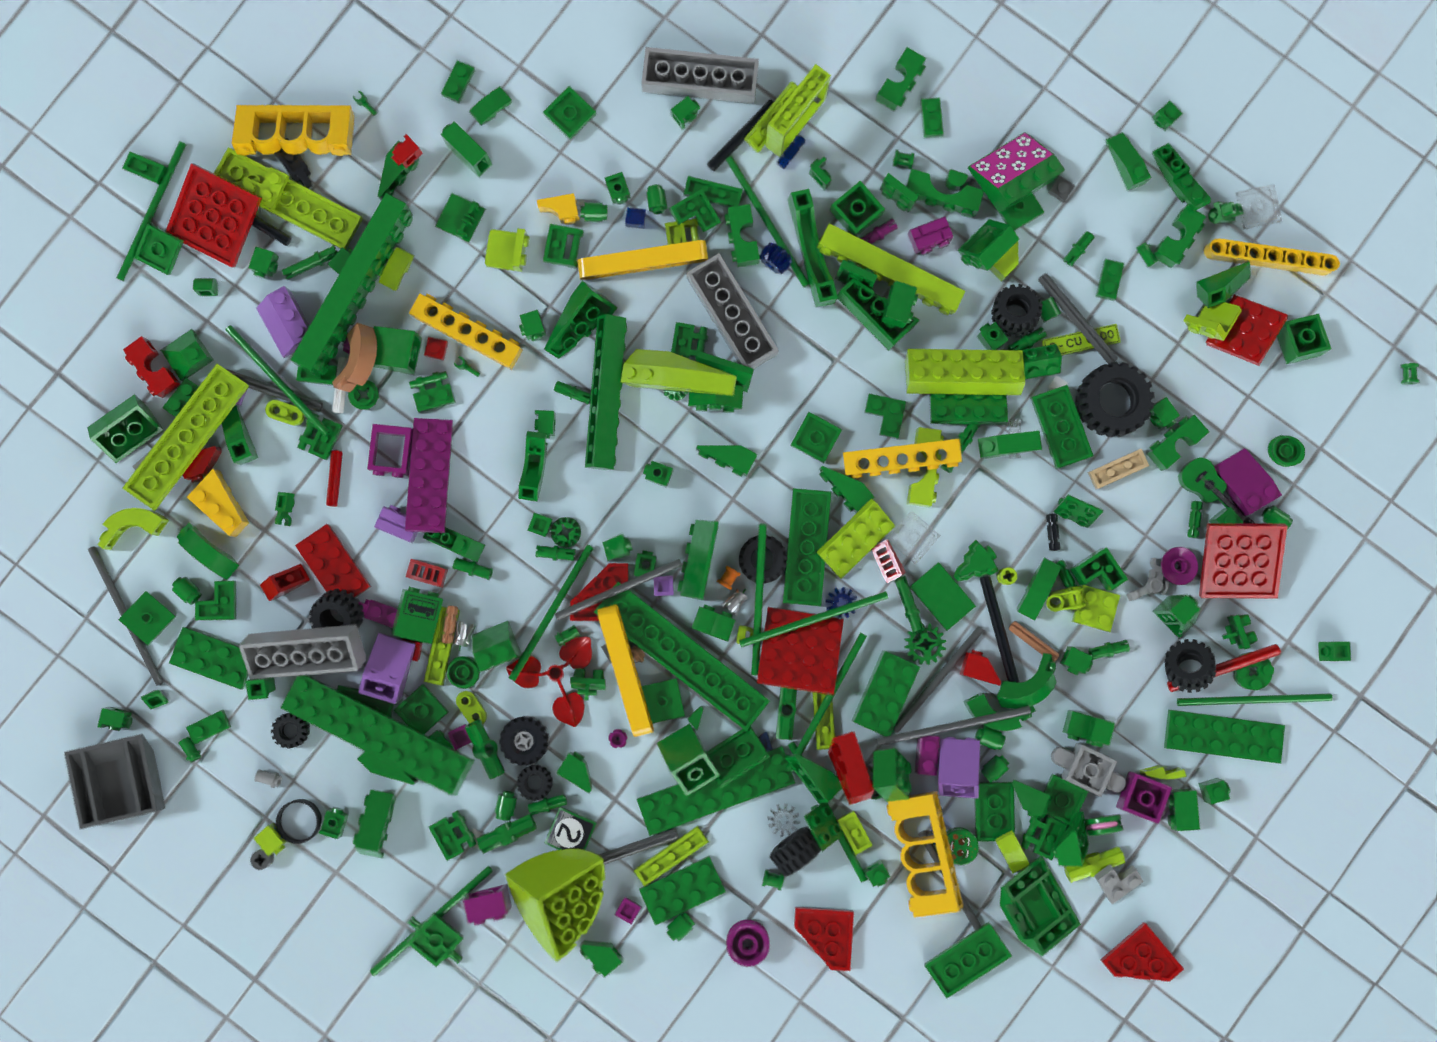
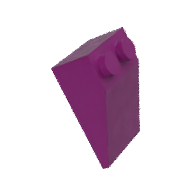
M1246 448L1214 466L1217 475L1226 482V492L1232 502L1245 516L1254 513L1282 496L1273 479Z

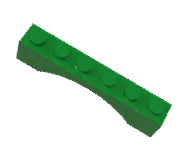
M805 189L791 192L787 201L815 307L834 304L838 299V295L823 254L817 248L819 238L810 190Z

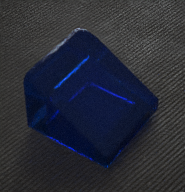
M627 208L625 226L644 229L646 209Z

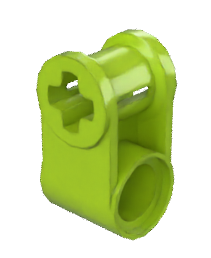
M1082 586L1051 591L1047 597V607L1051 611L1074 610L1085 607L1086 604L1083 602L1081 594ZM1057 597L1061 600V603L1053 604L1050 599Z

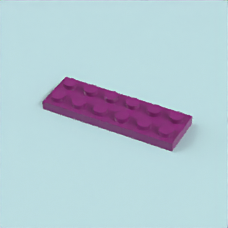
M414 418L405 531L445 533L453 420Z

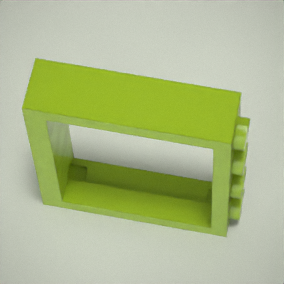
M817 64L813 66L768 124L765 147L778 157L783 155L826 100L831 75ZM816 96L821 99L818 104L814 101Z

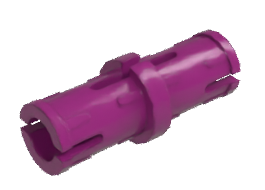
M891 218L881 226L874 227L873 231L860 239L868 240V243L873 244L878 240H883L884 236L898 229L896 223L892 225L895 221Z

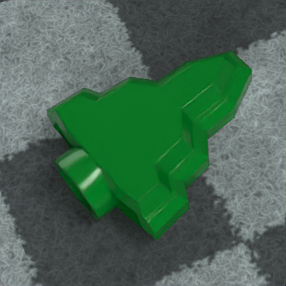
M975 540L968 546L969 551L964 555V562L957 567L953 577L956 581H963L973 576L982 577L985 574L991 576L999 570L993 561L997 558L995 552L990 546L983 547Z

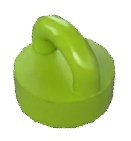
M742 625L738 627L737 644H740L739 640L745 638L746 631H749L750 636H753V629L751 627Z

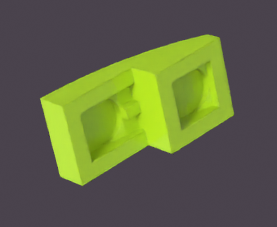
M396 247L382 272L379 283L394 291L398 290L404 274L409 270L414 255Z
M1156 765L1140 770V774L1157 779L1187 777L1185 770L1179 767L1165 771L1163 766Z
M1012 830L995 839L1001 854L1004 856L1013 874L1029 865Z

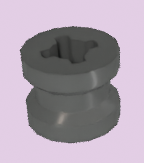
M259 849L252 854L250 859L251 865L257 870H263L273 863L274 854L267 856L262 849Z

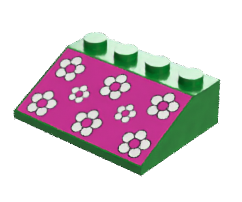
M1026 132L968 166L969 171L999 214L1051 183L1065 171L1055 154Z

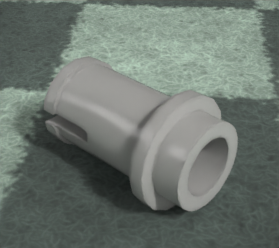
M259 769L256 772L255 781L274 788L280 786L282 776L279 773L273 774Z

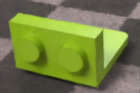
M517 228V233L495 229L490 230L485 265L490 268L522 272L527 260L525 250L529 246L530 240L526 230Z
M1226 302L1210 308L1205 305L1198 317L1187 314L1183 321L1188 326L1187 329L1194 334H1201L1224 341L1242 309L1240 306Z

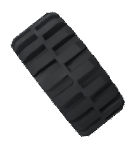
M1111 362L1093 370L1082 380L1083 383L1079 385L1077 390L1079 395L1076 396V402L1079 403V406L1076 409L1083 416L1080 418L1081 421L1089 424L1087 426L1088 429L1091 431L1096 430V434L1101 436L1105 434L1107 437H1120L1140 428L1145 424L1144 421L1149 419L1151 416L1150 410L1154 408V403L1151 402V399L1155 398L1154 392H1150V388L1153 386L1151 382H1146L1145 378L1147 376L1144 372L1141 374L1137 372L1139 368L1136 366L1128 367L1129 363L1122 362L1118 364V362ZM1107 383L1119 384L1129 394L1130 408L1128 413L1122 417H1113L1107 414L1101 407L1099 393L1101 388Z

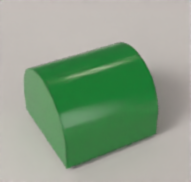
M950 169L945 180L946 187L951 191H959L965 184L968 175Z
M195 278L193 290L199 296H218L217 280L215 278Z
M1053 297L1041 302L1043 307L1040 317L1043 323L1062 314Z

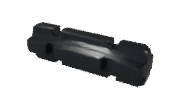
M1055 513L1047 514L1046 520L1049 524L1047 525L1048 540H1050L1049 550L1058 551L1060 550V542H1058V539H1060L1059 527L1056 523L1058 516Z

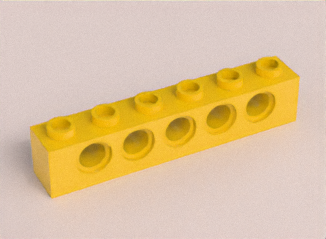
M419 293L409 311L413 318L508 369H513L523 351L519 347V342L511 338L508 341L503 338V334L493 329L491 332L486 329L484 323L478 320L473 322L469 320L470 316L461 311L459 314L452 311V306L444 302L442 305L435 302L437 299L430 294L424 296ZM431 309H438V313L435 316H429ZM448 318H455L452 325H446ZM470 326L471 332L469 334H463L462 331L464 327ZM482 335L488 336L486 343H479V338ZM504 344V351L496 352L497 345Z
M960 439L843 452L845 475H851V478H860L862 473L878 476L881 475V471L888 470L889 474L901 473L900 469L908 468V472L920 471V467L927 466L928 470L939 469L940 464H947V468L959 466L958 462H963ZM939 449H944L947 453V457L944 460H939L936 456ZM920 451H924L927 454L925 462H920L917 459ZM902 453L908 457V461L904 465L898 461V456ZM881 456H886L889 460L886 467L879 464ZM863 458L869 460L870 464L867 469H863L860 466V461Z

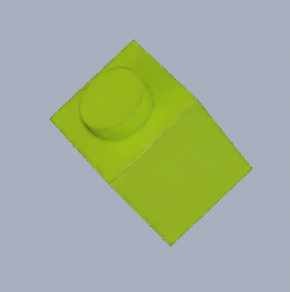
M274 823L266 826L253 838L267 856L273 853L279 854L285 848L284 844L287 842L279 835Z

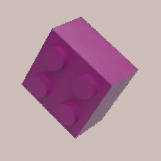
M1129 771L1125 780V788L1121 791L1116 808L1159 824L1172 787Z
M507 884L469 893L463 900L468 924L474 923V925L486 923V920L493 918L494 921L503 919L512 908Z

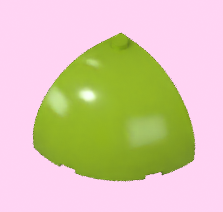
M564 849L546 852L528 859L505 873L510 892L525 923L540 945L556 962L574 949L577 945L575 942L582 934L585 935L602 902L604 894L602 885L603 881H605L603 858L590 851Z

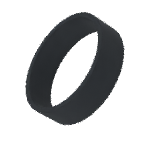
M293 800L279 810L276 817L277 831L287 842L293 844L304 843L312 839L320 830L322 822L321 813L318 807L308 800ZM292 803L306 804L315 813L316 828L307 839H293L282 828V814L286 807Z

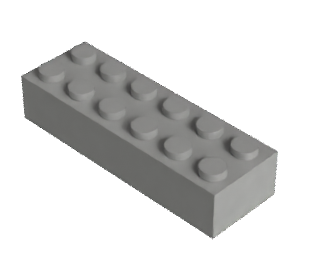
M646 47L642 75V92L754 104L759 59Z
M720 253L686 272L688 281L739 364L754 369L778 355L779 350Z
M357 625L248 634L239 644L250 679L359 671L367 659Z

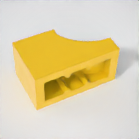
M574 193L537 200L539 211L556 215L560 219L561 224L571 225L580 220Z

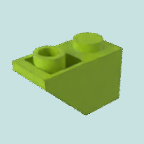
M1018 241L989 269L1001 282L1019 264Z

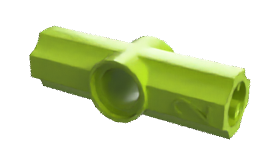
M1117 846L1101 853H1090L1086 855L1083 866H1064V871L1069 882L1073 883L1089 876L1094 877V875L1109 864L1112 867L1125 863V857L1120 847Z

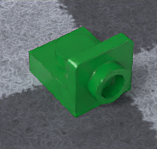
M1169 101L1156 112L1152 119L1157 127L1165 131L1183 113Z
M825 157L821 160L817 158L810 165L811 169L809 175L823 190H826L831 183L830 174L825 169H821L826 164L827 159Z
M1350 642L1318 643L1320 661H1351Z

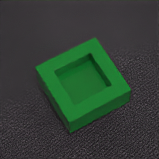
M534 513L527 531L547 537L553 519Z

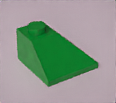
M193 329L160 350L182 382L185 378H189L214 361Z
M1084 812L1078 813L1060 837L1057 846L1054 847V857L1058 859L1059 866H1083L1089 848Z

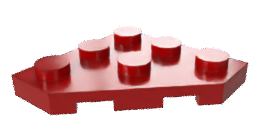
M609 563L570 601V606L613 588L617 582L621 584L627 582L629 563ZM601 602L570 615V621H599L598 615L594 611Z
M795 907L794 928L802 935L817 955L821 957L830 970H851L854 911Z
M1145 922L1100 959L1114 977H1131L1134 979L1170 982L1184 970Z

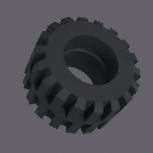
M1015 284L1010 285V288L1007 286L1003 288L1002 292L1000 291L997 294L991 312L992 322H996L1003 333L1006 332L1007 336L1010 337L1011 334L1019 337L1020 334L1025 336L1028 332L1031 333L1034 327L1037 326L1043 306L1040 303V296H1036L1037 292L1035 290L1030 291L1031 287H1022L1023 284H1018V287H1015ZM1018 305L1027 314L1024 316H1014L1009 313L1007 307Z
M758 535L744 543L739 553V566L742 573L755 583L757 569L753 566L751 557L753 552L758 549ZM766 535V549H769L774 556L772 567L764 571V583H769L776 580L784 572L787 565V555L785 547L782 546L780 541Z
M339 589L329 590L312 605V609L309 611L311 616L309 621L313 623L311 627L323 628L357 625L359 628L363 623L364 612L361 611L363 606L359 605L360 600L358 598L355 599L353 593L348 594L347 590L343 589L341 592ZM330 609L338 611L344 622L336 620L332 616Z
M1184 639L1183 643L1180 641L1176 642V646L1172 645L1170 651L1166 652L1164 660L1165 671L1168 681L1172 682V686L1175 688L1179 686L1180 691L1187 689L1188 693H1192V690L1200 692L1201 687L1206 689L1208 683L1211 684L1213 682V677L1216 675L1214 653H1211L1209 646L1205 648V643L1200 642L1199 644L1195 639L1192 642ZM1185 660H1196L1202 665L1195 672H1185L1179 668V665Z
M807 826L796 830L781 841L772 850L769 857L783 876H789L810 863L819 854L821 848L812 831Z

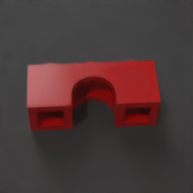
M141 336L123 349L126 354L125 359L130 365L136 367V374L142 381H146L149 385L147 389L153 396L156 395L164 398L180 386L181 383L170 369L162 367L156 372L152 371L151 362L159 353L148 339Z

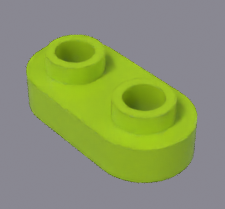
M278 400L270 401L265 408L268 417L292 426L300 425L305 418V415L296 406ZM279 407V413L275 414V408ZM297 413L298 418L293 420V414Z
M471 691L459 693L456 698V704L468 723L475 721L473 715L477 713L482 724H484L487 720V713L474 693ZM464 697L469 699L468 704L462 702Z

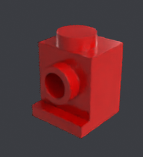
M406 134L404 136L405 141L399 142L394 147L391 158L398 166L402 164L407 169L423 153Z

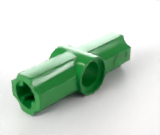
M780 687L775 739H793L796 689ZM784 705H789L792 709L789 716L782 713Z
M475 720L466 725L465 730L473 744L472 753L475 758L481 760L489 779L501 776L505 773V769L497 755L498 746L495 741L490 740L481 720Z
M527 814L513 822L509 821L496 827L495 830L478 837L476 840L479 849L485 854L497 847L506 846L518 840L519 837L536 830L537 826L534 818Z

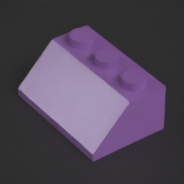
M283 286L268 294L256 309L282 357L285 358L296 351L310 325L292 292Z

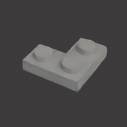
M1109 864L1094 875L1111 904H1114L1143 883L1141 876L1133 865L1120 875H1117L1114 868Z

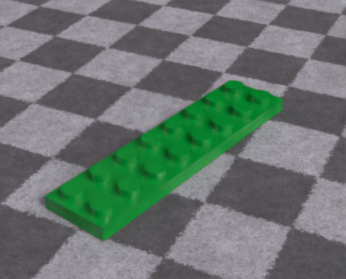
M780 746L768 751L770 756L768 759L723 788H720L714 779L688 796L685 795L678 784L637 798L649 836L794 784L795 780L792 772L786 769L788 762L785 759L786 755L783 747Z

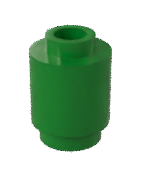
M659 184L649 186L646 192L649 211L656 215L664 213V210L668 208L665 190Z
M585 202V206H581V218H584L586 222H602V220H607V205Z
M1274 505L1266 507L1262 513L1263 522L1267 524H1286L1287 530L1293 522L1289 514Z
M179 577L172 584V591L185 603L193 605L202 596L199 592L200 589L187 577Z
M985 725L982 728L979 727L975 734V738L977 741H980V745L993 750H1001L1006 739L1002 732Z
M996 754L983 765L981 773L990 783L994 780L997 781L1009 770L1007 766L1010 763L1003 755L998 757Z
M503 791V793L498 794L495 818L511 821L517 802L514 792Z
M685 912L682 915H678L667 926L668 931L666 933L673 941L676 939L681 941L693 929L692 927L695 925V922Z

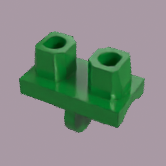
M1234 202L1213 203L1214 208L1208 213V219L1214 224L1221 222L1234 223L1236 222L1235 217L1244 214L1241 203L1234 204Z
M1249 615L1227 616L1230 625L1225 626L1227 633L1223 634L1222 638L1229 639L1231 645L1237 643L1238 649L1251 648L1250 645L1258 641L1254 631L1245 633L1243 628L1251 624Z
M576 668L573 677H570L571 688L578 689L579 695H585L586 701H589L590 695L597 696V690H606L603 670L595 669L593 670L592 678H585V669Z

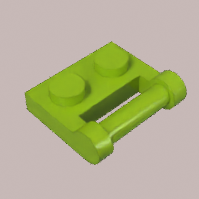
M689 219L680 225L676 221L665 223L668 245L687 242L686 227L690 228L692 241L700 240L697 220Z

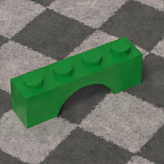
M911 169L906 183V187L919 196L917 201H923L926 205L932 207L936 205L943 207L948 212H961V215L965 217L976 216L984 194L982 189L966 185L958 193L943 194L932 185L930 174Z

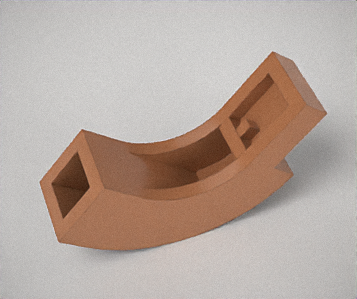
M358 322L347 334L350 344L349 360L345 368L332 382L334 388L346 392H351L357 384L361 386L365 384L372 372L376 359L377 340L374 329Z

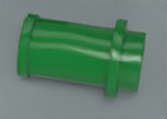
M1144 242L1136 247V253L1140 254L1147 267H1149L1158 260L1149 248L1151 245Z
M575 625L561 633L557 632V635L554 637L559 646H565L566 642L580 636Z
M186 737L178 743L186 754L187 761L193 763L201 758V751L196 749L190 737Z

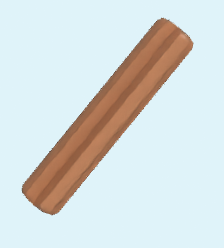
M1017 621L1011 623L1009 630L1040 654H1051L1054 662L1058 659L1059 653Z

